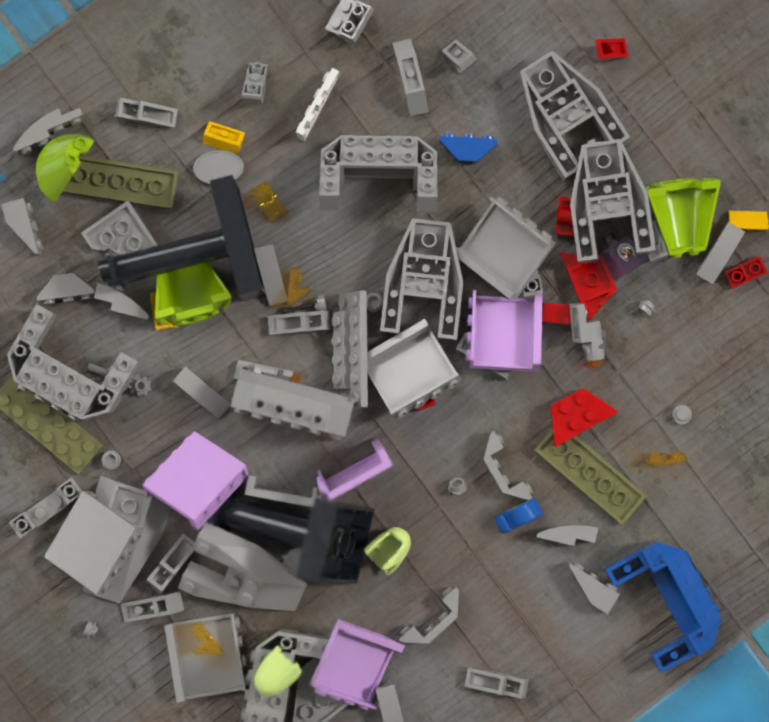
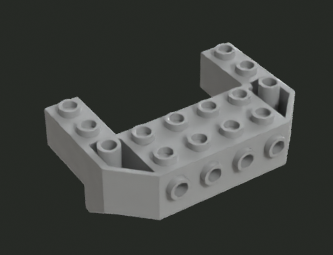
M341 135L321 150L320 210H339L340 190H344L345 178L413 179V191H417V211H437V151L419 137Z
M36 304L7 354L13 379L18 383L17 387L25 392L31 390L35 393L34 397L43 402L45 400L52 402L51 407L60 412L62 409L69 412L67 416L76 421L79 418L81 420H89L111 414L122 400V394L140 363L120 352L102 385L92 381L38 349L57 315Z
M242 369L230 407L235 408L234 412L245 415L253 412L252 416L260 419H265V416L271 417V422L282 425L284 421L290 422V427L302 430L303 426L309 427V432L321 435L322 431L330 433L329 437L341 440L342 437L347 435L355 399ZM259 400H262L264 402V406L262 408L257 407V402ZM279 405L283 407L281 413L276 412V407ZM296 411L302 412L301 418L295 417ZM316 416L322 418L320 423H315L314 418Z
M279 629L256 647V651L252 650L250 662L254 663L253 669L248 671L247 681L250 682V688L245 690L244 701H247L246 709H242L241 720L244 722H284L289 687L274 696L260 694L254 684V677L259 666L276 646L282 649L280 653H283L285 658H288L292 663L296 654L321 658L330 637L300 633L297 630Z

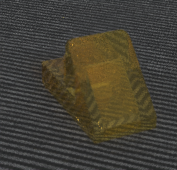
M264 181L250 191L271 223L287 213L267 181Z
M291 267L288 307L294 306L312 291L311 288L298 287V284L302 283V273H299V268Z
M201 621L192 626L194 630L192 631L193 635L198 641H203L192 653L220 655L224 651Z

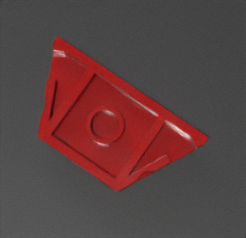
M561 252L562 262L580 303L585 304L587 320L589 321L617 291L616 285L602 254H598L599 262L579 264L577 254Z
M585 388L550 406L551 425L554 432L553 446L556 448L618 413L617 410Z

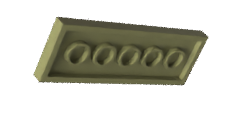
M79 155L78 159L81 163L63 190L65 193L173 209L179 171Z
M12 375L0 389V410L80 475L104 445L75 420L67 416L68 414L63 410L60 412L51 407L52 402L48 400L43 402L35 398V393L31 390L25 392L18 388V383L14 381Z
M551 429L534 449L536 453L621 525L626 522L647 497L646 494L578 436L555 448L553 446L554 432Z

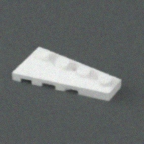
M332 68L330 72L327 71L322 80L324 83L321 89H317L312 105L308 106L303 121L299 123L296 129L298 139L305 142L340 75L338 70Z

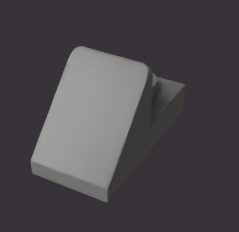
M457 39L441 50L458 73L463 72L477 60L475 55Z

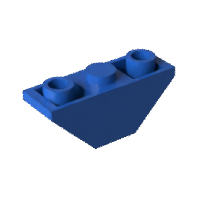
M445 133L444 136H440V144L457 163L477 164L497 146L498 140L493 139L494 137L482 136V139L474 138V135L455 137V134Z

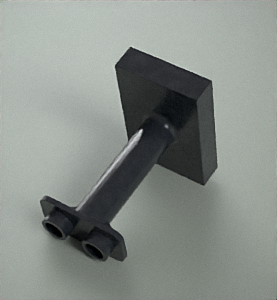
M228 175L209 180L221 229L122 255L117 254L110 248L105 249L106 259L98 261L103 283H108L109 287L114 286L124 293L128 292L127 283L229 257L239 296L244 301L267 296L241 193L234 176Z
M236 489L206 522L227 532L235 530L303 548L296 573L297 578L316 583L357 584L375 509L354 503L315 498L310 519H305L239 502Z

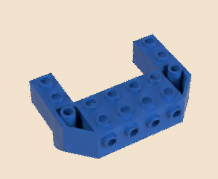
M652 541L603 569L611 584L615 587L648 569L683 634L649 653L657 669L663 673L694 655H702L713 647L721 623L718 606L709 597L711 595L710 591L700 580L701 575L699 571L691 564L692 559L689 553L680 548Z

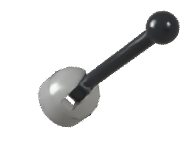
M325 295L316 297L312 304L292 308L283 307L281 313L288 314V312L311 307L317 311L327 310Z

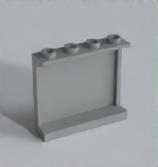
M490 197L489 200L492 203L461 248L456 247L458 259L507 298L517 299L556 243L551 240L552 236L549 233L538 230L536 223L529 219L525 220L519 210L508 207V202L505 199Z
M425 319L367 352V374L394 419L403 418L408 414V411L413 408L422 407L425 401L439 397L444 390L456 387L459 384L458 382L461 381L459 374L455 371Z
M82 491L44 557L96 595H104L111 590L112 582L121 573L122 565L131 556L132 548L141 539V533L144 528L136 527L96 498L97 495L92 491Z
M235 612L164 625L176 702L240 690L245 691L247 686L250 685V682L247 681L248 674L244 672V666H247L246 657L241 653V647H244L242 635H238L237 629L240 628L239 616H235Z

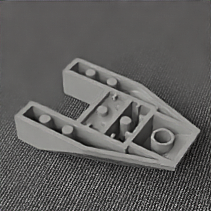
M554 51L549 52L520 71L534 131L563 181L576 174L578 161L562 138V135L591 118L605 141L621 139L624 144L630 139L629 134L601 90Z
M621 139L582 145L570 203L579 264L599 262L593 222L631 216L637 256L656 253L648 193Z
M412 218L386 273L381 333L399 334L404 295L440 299L441 307L437 339L457 340L463 279L451 223Z
M205 522L196 539L193 550L229 566L227 574L223 576L190 561L181 578L178 589L196 597L252 608L295 611L307 583L301 578H297L295 573L260 546Z

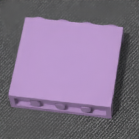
M473 290V296L469 297L468 309H472V315L468 314V326H471V332H467V343L470 344V350L467 349L466 361H470V368L539 372L542 342V294L534 295V299H509L507 297L476 296V290Z
M194 431L185 438L179 448L174 450L164 463L159 465L153 475L145 480L143 488L148 497L151 494L188 518L192 527L199 530L241 485L249 473L246 464Z
M378 438L371 441L376 450L375 453L325 480L321 471H317L318 477L316 479L324 497L328 495L331 500L393 466Z
M338 619L310 681V685L316 688L315 692L322 696L330 694L329 696L335 700L340 701L342 698L344 702L354 706L357 703L359 707L368 710L369 707L377 710L378 707L371 703L376 692L375 687L379 686L394 650L402 653L405 645L395 639Z

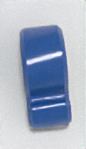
M533 497L531 500H527L516 507L496 515L494 520L500 533L504 534L543 515V511L537 499Z

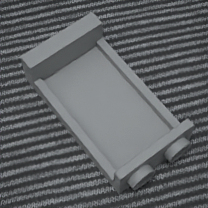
M248 475L245 495L313 507L315 498H321L322 492H318L319 487H314L312 498L257 488L259 476Z

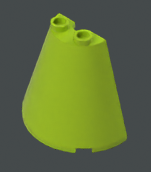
M81 134L61 135L48 142L41 150L36 163L38 185L43 194L54 204L81 163L78 159L79 154L84 156L92 146L94 140Z
M695 178L675 179L653 183L651 188L650 186L645 187L650 206L671 258L682 257V254L688 252V255H698L700 251L707 250L721 184L719 179L703 178V181Z
M209 262L157 275L155 317L161 324L168 325V322H173L174 326L197 323L219 314L218 310L220 308L226 309L231 303L230 293Z

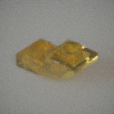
M656 451L647 455L649 459L644 460V462L649 465L662 466L687 461L688 458L686 453L680 454L679 451L669 454V459H667L665 453L659 454Z

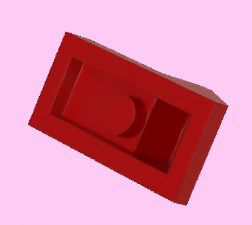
M625 38L595 40L599 63L611 59L629 57Z

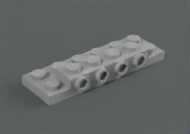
M366 291L340 293L338 300L339 312H333L331 320L333 326V337L331 340L333 345L332 364L334 365L332 383L334 384V389H340L341 396L355 399L353 408L368 407Z

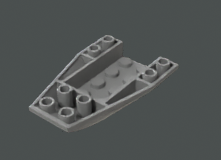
M101 475L95 491L96 498L136 527H143L144 530L141 533V539L132 548L131 556L122 565L121 573L112 582L111 590L104 595H96L83 585V592L120 603L162 537L171 507L152 494L148 497L145 490Z

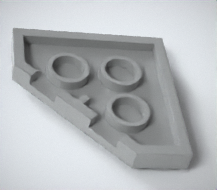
M126 201L81 232L91 249L105 251V249L110 248L120 255L159 245L129 201Z
M315 657L300 668L302 672L298 677L293 722H327L349 705L342 698L338 701L331 698L330 694L322 696L316 693V688L310 685V681L319 663Z

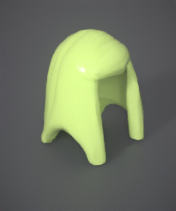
M392 527L373 539L364 549V552L389 576L406 557L411 546V539L407 531L399 527Z
M276 646L264 658L254 677L256 689L264 696H274L284 691L297 680L302 672L298 663H292L288 658H285L283 653H280L282 649L279 646Z

